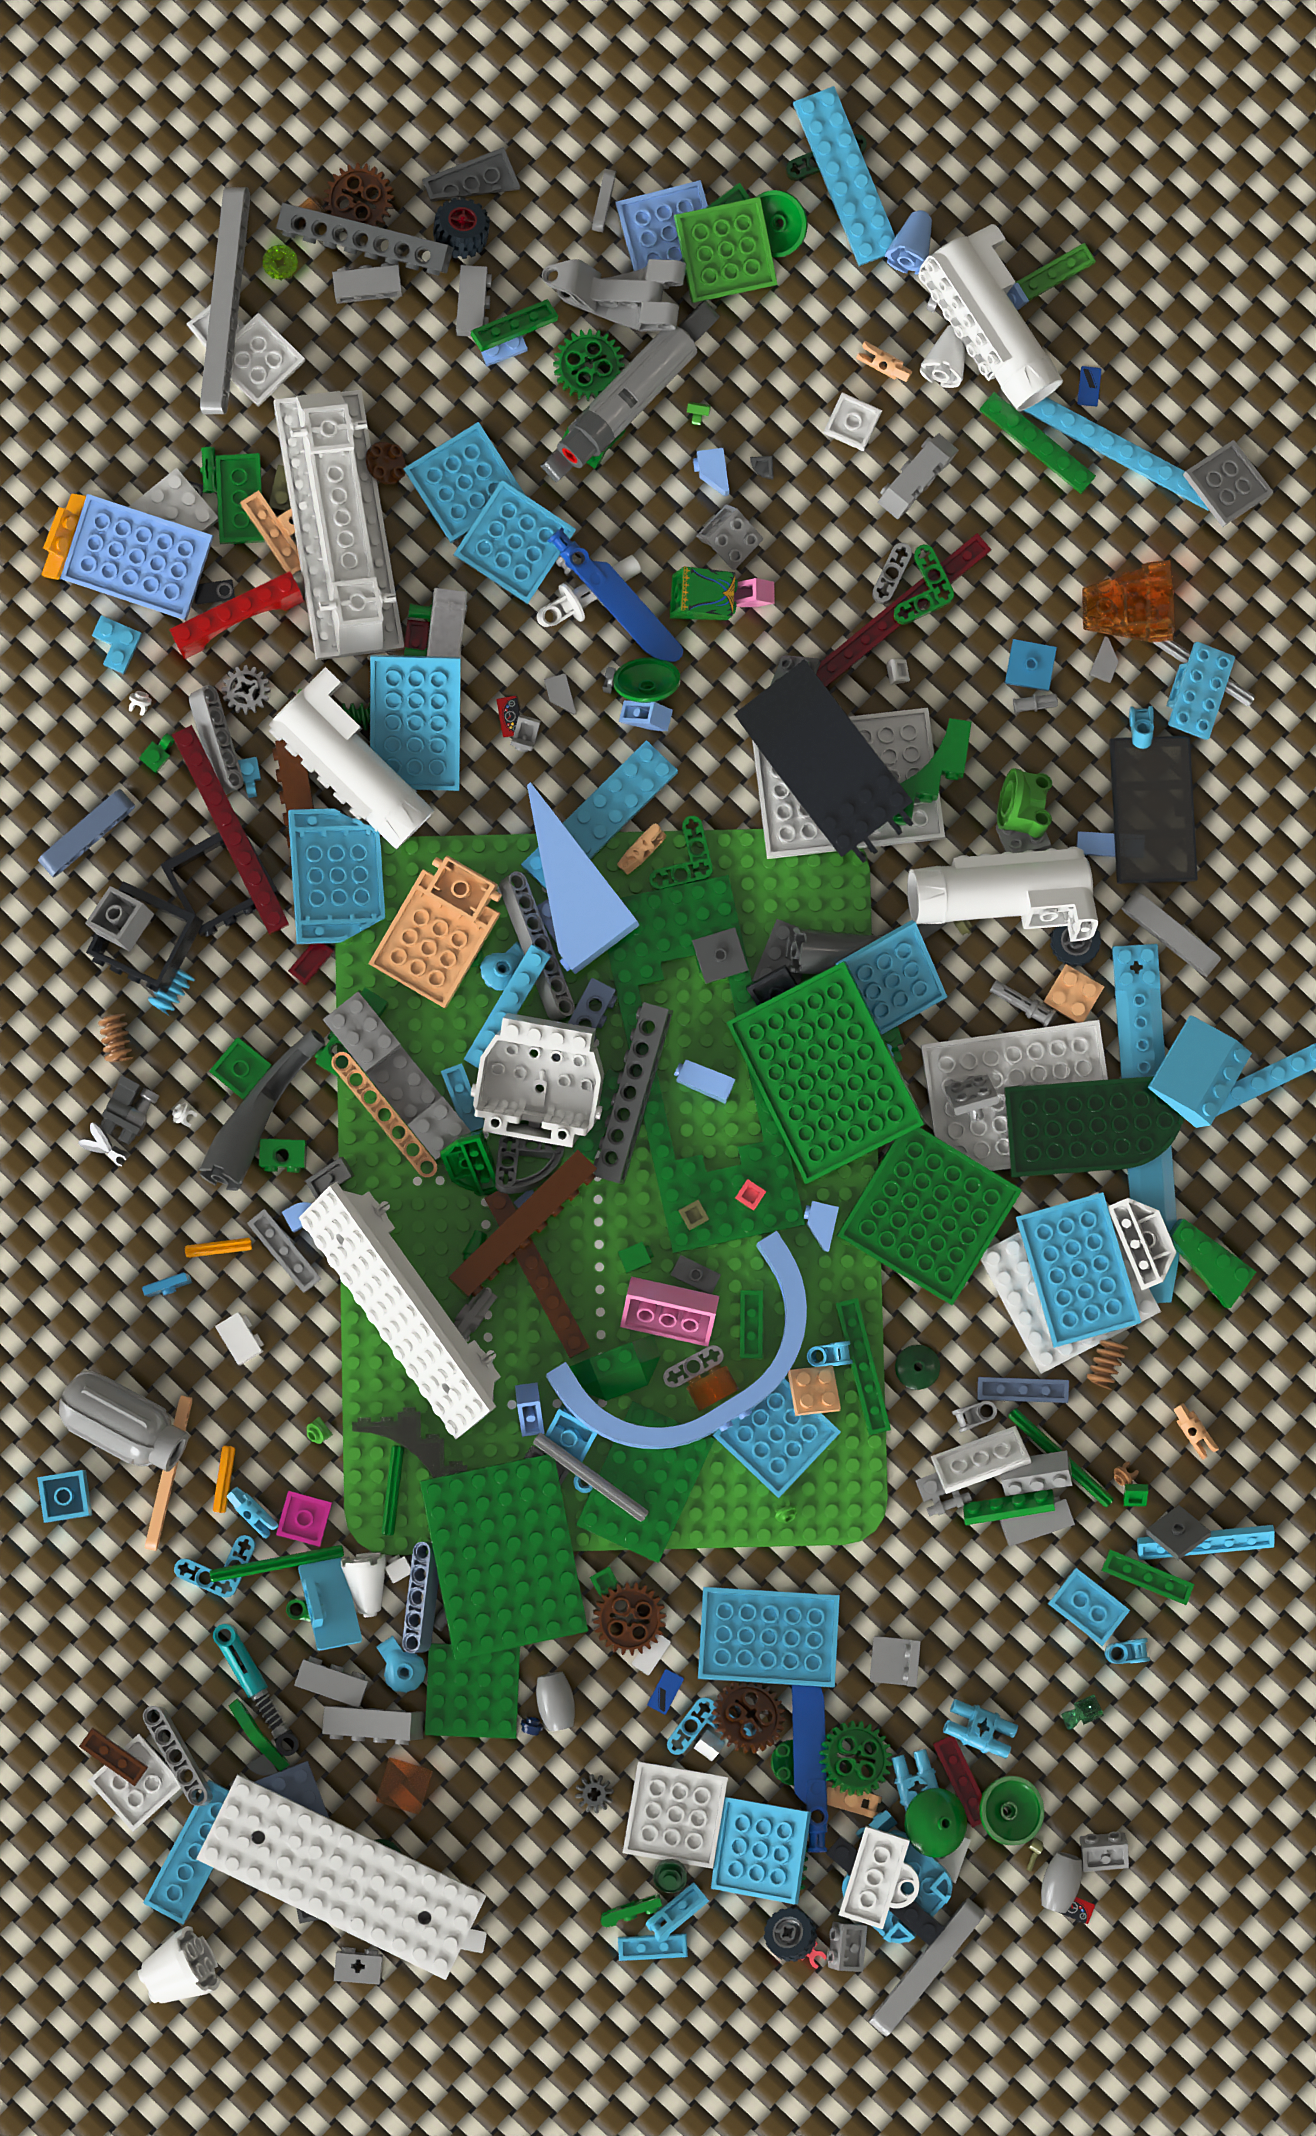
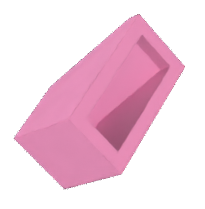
M759 578L738 582L737 591L734 593V601H736L737 607H761L775 604L774 582Z

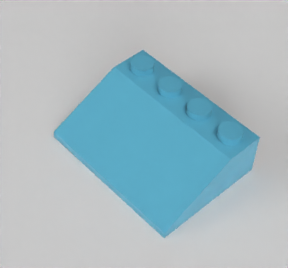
M1191 1015L1185 1022L1148 1088L1194 1127L1209 1126L1214 1121L1252 1053L1236 1039Z

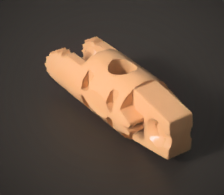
M864 341L862 347L876 355V357L873 359L865 354L858 353L856 359L894 380L896 378L905 382L909 380L912 371L903 366V361Z
M656 823L650 826L617 863V866L625 874H630L641 865L666 839V834L661 830L660 826Z
M1184 1403L1174 1408V1412L1179 1418L1177 1421L1178 1425L1202 1460L1207 1458V1454L1199 1442L1201 1439H1204L1212 1452L1219 1450L1194 1411L1190 1412ZM1192 1427L1197 1430V1433L1192 1431Z

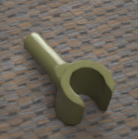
M1036 1837L1028 1847L1034 1851L1026 1868L1028 1871H1032L1036 1858L1043 1851V1842Z

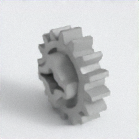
M244 665L243 671L235 667L236 673L233 674L229 671L230 679H223V682L227 685V687L221 688L222 692L227 693L223 696L224 701L230 700L228 703L229 708L236 706V713H239L241 709H243L245 715L248 714L249 709L256 713V707L264 708L262 701L269 700L268 696L265 695V693L271 692L269 687H265L269 681L268 679L262 680L264 677L263 672L256 674V667H253L251 671H249L247 665ZM245 676L253 677L256 680L250 681ZM238 680L236 687L232 689L233 683ZM244 686L250 688L248 694L242 692ZM260 691L259 697L254 700L256 692ZM242 699L246 701L247 704L239 703L236 700Z

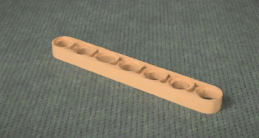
M345 1052L336 1053L331 1060L333 1069L418 1174L423 1177L433 1176L437 1171L436 1161L352 1057ZM340 1055L348 1059V1065L344 1069L338 1068L335 1064L336 1058ZM354 1073L362 1076V1083L359 1086H353L350 1083V1076ZM370 1090L375 1092L377 1097L376 1101L372 1104H368L364 1100V1094ZM382 1108L388 1109L391 1113L390 1119L387 1121H381L378 1117V1112ZM396 1126H402L405 1130V1134L401 1139H396L392 1135V1130ZM411 1143H415L419 1147V1152L416 1156H409L406 1152L407 1146ZM424 1161H430L433 1164V1170L429 1174L421 1171L420 1166Z
M181 1395L173 1425L186 1431L193 1398ZM178 1462L170 1471L162 1470L145 1549L154 1551L158 1549Z

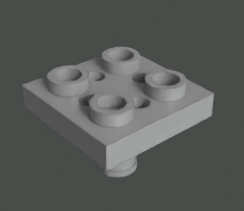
M988 1075L975 1076L970 1080L958 1081L945 1086L946 1095L955 1115L969 1112V1118L973 1122H977L976 1114L979 1121L984 1118L982 1108L999 1104L998 1095Z

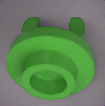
M784 1498L786 1503L784 1508H778L776 1503L773 1504V1507L777 1513L775 1516L777 1521L788 1523L794 1520L798 1511L795 1506L791 1505L788 1498Z

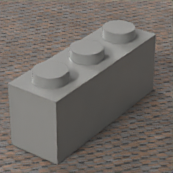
M384 263L381 264V267L373 268L371 265H364L355 270L339 268L337 272H332L337 304L402 297L398 265Z
M461 265L456 324L457 336L471 337V330L489 323V317H485V309H490V296L486 295L487 287L491 288L492 274H488L487 267Z
M1067 1450L1029 1456L1031 1459L1030 1464L1001 1474L1005 1496L1073 1486L1071 1463Z
M1059 1496L1054 1497L1055 1511L1000 1520L1008 1546L1075 1525L1067 1500H1060Z
M312 1656L309 1657V1660L303 1659L294 1686L357 1708L361 1706L369 1683L368 1680H365L366 1675L355 1671L352 1672V1675L343 1672V1667L331 1664L330 1667L322 1665L323 1660Z

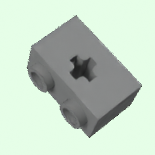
M342 1947V1951L336 1952L334 1981L380 1985L383 1954H378V1950L365 1949V1952L361 1953L355 1952L356 1948ZM358 1959L361 1960V1964L365 1965L360 1971H357L356 1966H352Z

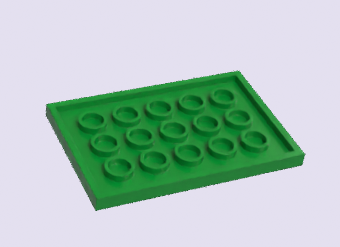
M632 1401L624 1419L625 1422L644 1427L663 1428L682 1424ZM706 1436L687 1445L665 1449H643L614 1442L599 1475L648 1510V1515L640 1522L593 1488L576 1525L659 1563L715 1438Z

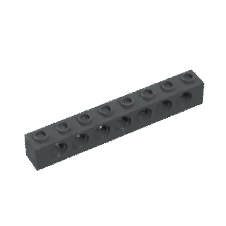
M282 203L276 229L283 231L282 235L295 239L296 235L303 236V241L313 244L316 243V240L324 242L323 246L336 249L337 245L342 246L345 252L357 254V251L365 252L364 257L377 260L378 256L386 258L385 262L398 265L399 261L404 262L407 268L419 270V267L427 268L426 273L439 276L440 272L447 274L453 252V247L446 244ZM302 219H305L306 226L304 229L300 230L299 222ZM326 224V233L320 235L319 228ZM346 229L347 237L341 241L340 233ZM363 235H367V236H368V242H367V244L364 245V246H361V244H360V239H361V237H362ZM388 240V249L382 251L381 243ZM408 245L410 251L407 256L403 257L401 254L402 248ZM425 251H429V252H430V258H429V260L426 261V262H423V260H422V255H423V253H424Z
M645 1002L637 1010V1026L632 1029L630 1035L631 1047L630 1050L627 1049L624 1056L625 1068L618 1077L619 1089L617 1093H614L611 1102L613 1110L611 1115L607 1116L605 1122L607 1131L599 1143L601 1152L599 1158H596L593 1164L597 1168L594 1173L596 1177L619 1184H624L673 1010ZM652 1021L655 1029L652 1033L648 1034L646 1032V1025ZM643 1043H646L649 1047L645 1055H641L639 1051ZM637 1065L642 1067V1074L639 1077H635L633 1074V1069ZM633 1086L636 1089V1095L630 1099L627 1096V1090ZM627 1108L630 1111V1116L624 1121L621 1118V1112ZM618 1130H621L624 1134L623 1140L620 1142L615 1140V1133ZM614 1151L618 1158L614 1164H611L608 1157Z

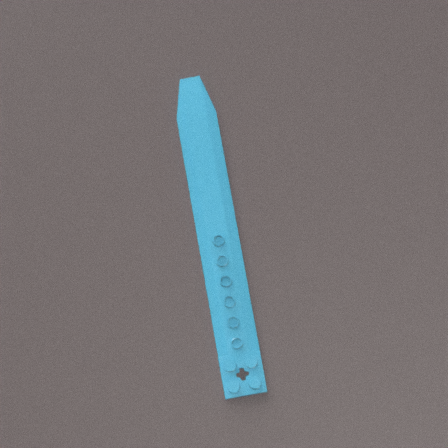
M1158 945L1113 946L1112 958L1121 1079L1155 1076L1165 1059ZM1134 962L1142 965L1139 974H1135L1134 970H1130V966H1133ZM1171 1145L1154 1160L1144 1165L1127 1169L1129 1198L1159 1210L1168 1232L1177 1222ZM1178 1251L1164 1282L1149 1288L1156 1303H1169L1172 1301L1179 1262Z

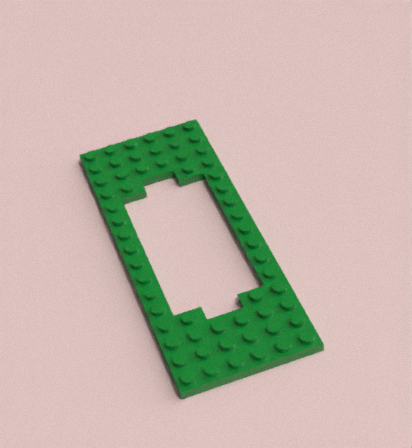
M729 875L620 898L639 923L637 928L607 950L629 1050L632 1043L630 1035L638 1022V1019H636L639 1006H642L638 986L664 981L661 963L696 956L692 940L735 927L748 967V971L728 977L736 1017L757 1006L746 989L747 985L752 983ZM696 956L699 973H702ZM643 1043L639 1048L641 1055L647 1054L649 1050L646 1043ZM640 1065L635 1066L633 1069L635 1077H639L642 1074V1067ZM749 1068L748 1072L763 1142L737 1147L741 1165L706 1172L703 1155L676 1160L656 1071L643 1118L673 1253L805 1225L789 1149ZM747 1179L766 1191L754 1211L735 1199ZM699 1200L709 1220L689 1231L679 1210Z

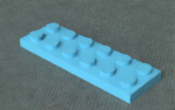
M211 1780L207 1782L213 1794L211 1802L206 1806H194L143 1902L145 1905L181 1924L185 1923L214 1869L196 1860L230 1790ZM203 1791L197 1800L198 1802H201L204 1799Z

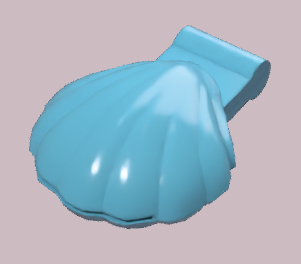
M516 942L506 953H491V955L485 956L480 969L481 977L488 987L496 991L505 990L525 956L519 942Z
M394 1636L376 1646L387 1663L384 1672L386 1684L396 1692L407 1693L416 1690L424 1681L426 1673L423 1659L415 1653L404 1652Z

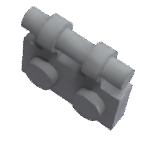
M937 1472L915 1480L923 1502L930 1499L933 1500L934 1505L926 1508L929 1517L935 1514L942 1515L948 1509L956 1506L960 1508L964 1506V1503L972 1501L969 1492L960 1495L959 1491L956 1490L951 1492L953 1498L941 1502L939 1496L945 1494V1490Z

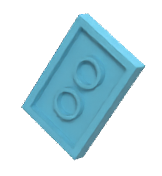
M1077 1568L1072 1571L1048 1602L1051 1607L1101 1646L1105 1644L1130 1611Z

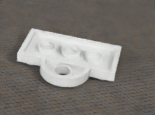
M869 1826L865 1827L839 1912L840 1916L883 1929L889 1907L902 1908L915 1900L919 1892V1877L912 1866L903 1862L910 1839ZM904 1882H911L914 1886V1891L910 1894H905L901 1891V1885Z

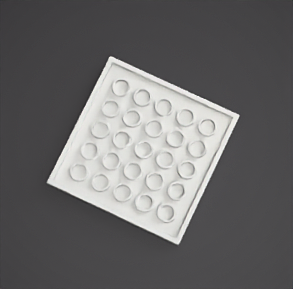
M1111 1217L1142 1322L1160 1313L1161 1310L1150 1289H1141ZM1020 1232L986 1249L980 1259L1040 1374L1100 1344L1101 1340H1108L1135 1326L1132 1325L1054 1348Z

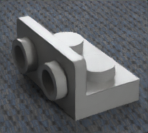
M1110 1832L1109 1834H1087L1086 1836H1080L1083 1872L1129 1868L1128 1843L1125 1833Z
M832 1922V1928L829 1933L831 1940L830 1951L827 1955L829 1968L839 1971L863 1972L867 1925Z

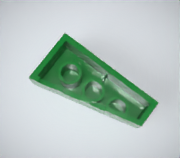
M1178 1219L1169 1232L1175 1249L1204 1281L1209 1290L1219 1299L1224 1308H1232L1256 1271L1187 1220Z

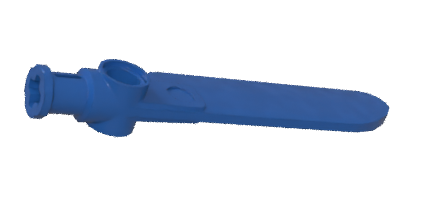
M562 527L549 537L547 541L549 543L552 542L560 551V556L565 560L566 566L578 575L646 653L656 659L668 662H676L682 657L683 648L610 564L592 561L589 558L588 552L584 548H580L575 541L572 542L563 532L564 529ZM574 553L581 556V563L579 565L575 564L572 560Z
M792 1685L794 1791L806 1805V1811L811 1813L818 1811L822 1815L820 1823L813 1822L810 1817L808 1831L809 1848H807V1852H828V1848L825 1847V1833L827 1832L828 1821L827 1782L825 1780L826 1773L821 1772L826 1766L819 1763V1761L825 1759V1756L820 1755L819 1752L826 1750L821 1745L825 1741L824 1696L821 1687Z

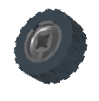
M1068 926L1055 927L1050 943L1053 950L1052 953L1064 965L1067 964L1072 967L1083 966L1092 961L1099 952L1101 944L1100 932L1096 929L1094 936L1090 939L1070 941Z
M780 1909L768 1919L767 1925L764 1928V1940H766V1946L778 1958L784 1959L787 1962H796L799 1959L806 1958L805 1956L812 1952V1948L816 1945L817 1929L813 1924L814 1922L799 1909Z

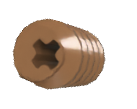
M125 1013L106 1016L98 1022L99 1026L105 1027L100 1030V1034L106 1036L101 1042L108 1044L103 1048V1052L110 1053L104 1057L105 1061L122 1062L133 1059V1057L126 1056L127 1053L132 1051L131 1048H125V1045L130 1043V1040L123 1039V1036L129 1034V1031L122 1030V1027L126 1026L127 1022L120 1021L121 1018L126 1016Z
M1101 1340L1100 1344L1104 1349L1096 1350L1101 1357L1093 1358V1361L1098 1365H1091L1090 1370L1094 1374H1087L1086 1377L1092 1383L1112 1390L1107 1383H1115L1111 1374L1118 1375L1119 1372L1114 1369V1366L1122 1365L1117 1358H1125V1355L1120 1350L1128 1349V1347L1111 1340Z

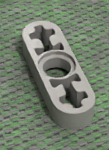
M605 169L593 219V231L602 233L604 231L616 178V171Z
M898 543L893 547L874 586L872 596L879 604H886L891 600L910 561L912 550L906 543ZM901 549H905L907 557L903 556L901 558L900 565L894 563L898 557L896 550L901 551ZM888 568H895L899 575L895 579H889L886 576V570ZM885 582L893 584V587L890 585L887 587L886 593L888 596L880 598L877 590L881 591Z
M715 1345L709 1346L668 1368L663 1376L665 1384L671 1388L679 1387L719 1365L724 1357L722 1349ZM709 1350L718 1351L720 1354L717 1356L718 1361L709 1360L706 1362L709 1366L704 1368V1364L698 1356L703 1354V1358H706L710 1355ZM696 1360L699 1362L700 1370L697 1373H690L687 1370V1363L689 1361ZM683 1365L684 1372L689 1377L684 1379V1375L678 1377V1383L676 1384L673 1381L668 1382L669 1372L673 1371L676 1374L681 1371L678 1367Z

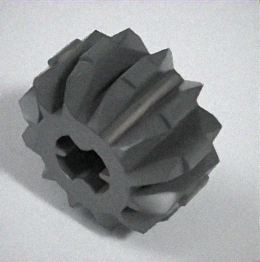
M590 1774V1783L583 1777L581 1781L585 1787L581 1785L576 1786V1789L583 1791V1793L575 1794V1798H584L578 1805L582 1807L587 1803L586 1812H589L591 1806H594L595 1813H599L598 1805H601L606 1810L607 1805L603 1801L605 1800L610 1803L613 1801L606 1794H612L614 1790H605L610 1785V1781L608 1780L602 1785V1775H599L598 1781L595 1782L594 1774ZM592 1788H597L596 1791L600 1790L601 1792L596 1800H592V1796L590 1798L588 1796Z

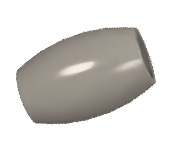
M554 1672L539 1676L536 1686V1699L539 1713L548 1731H558L573 1727L575 1703L570 1684L563 1672Z
M1057 1852L1052 1858L1042 1882L1041 1903L1043 1907L1059 1913H1066L1078 1894L1082 1878V1860L1079 1857L1064 1852Z

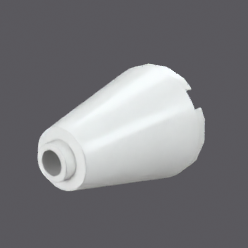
M952 325L947 326L921 363L920 372L925 379L931 383L934 380L941 382L940 386L946 388H954L960 385L963 380L966 346L957 337Z
M379 1552L356 1554V1558L350 1560L349 1556L341 1559V1567L358 1613L363 1614L364 1617L376 1616L377 1612L381 1610L386 1555L383 1554L381 1556Z

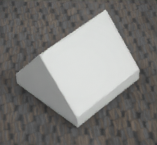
M891 659L886 663L890 685L910 681L906 660Z
M706 1730L694 1746V1749L710 1761H713L723 1748L725 1742L709 1730Z

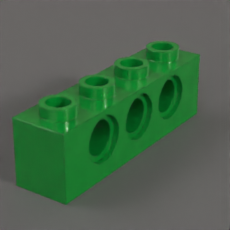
M366 987L363 991L358 990L357 992L361 994L380 1018L389 1005L388 1002ZM331 1031L327 1037L330 1041L326 1047L322 1046L315 1055V1058H317L316 1064L340 1079V1076L332 1067L331 1060L334 1056L332 1054L333 1047L336 1045L343 1046V1044ZM344 1047V1052L348 1053L352 1057V1055ZM340 1055L336 1058L335 1064L338 1068L344 1069L348 1065V1059Z

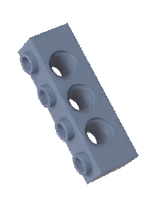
M591 978L568 1024L579 1025L581 1021L588 1020L592 1024L591 1028H596V1030L597 1028L602 1029L607 1019L604 1015L607 1008L612 1009L618 998L615 996L616 990ZM598 1000L601 1002L602 1008L599 1011H592L589 1008L590 1002ZM554 1053L553 1059L559 1061L560 1055Z

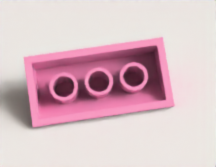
M631 1276L620 1327L708 1347L720 1296Z

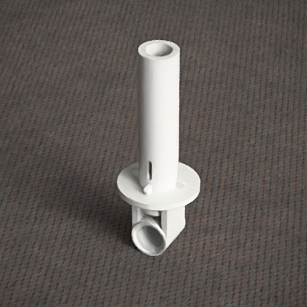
M632 555L612 566L625 582L641 572L638 561ZM562 583L559 585L561 597L541 608L537 613V621L544 627H550L573 615L581 622L585 619L582 608L598 598L585 583L574 590H571L566 584ZM547 610L553 613L551 623L545 619V612Z

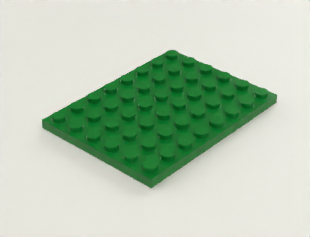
M846 961L726 1022L805 1184L926 1124Z
M548 1454L420 1480L454 1660L588 1632L555 1459Z

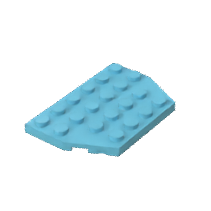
M334 808L289 810L288 819L297 944L341 943L385 918L380 833L376 832L371 825H366L356 818L353 819Z

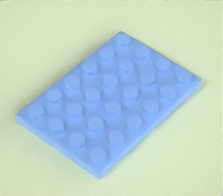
M87 494L60 579L187 621L214 536Z

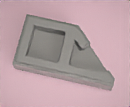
M1106 636L1103 639L1089 675L1110 683L1119 661L1109 638Z
M566 674L544 679L550 702L573 715L576 714Z

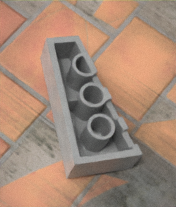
M324 1706L322 1734H330V1739H343V1736H352V1741H365V1737L373 1738V1742L387 1743V1739H394L395 1744L409 1745L411 1740L423 1739L425 1712Z

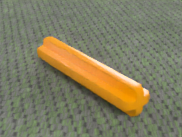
M250 1238L187 1245L185 1246L186 1257L191 1258L247 1251L252 1249V1241Z
M232 1446L222 1447L213 1504L214 1512H226L228 1502L226 1496L229 1494L236 1450Z

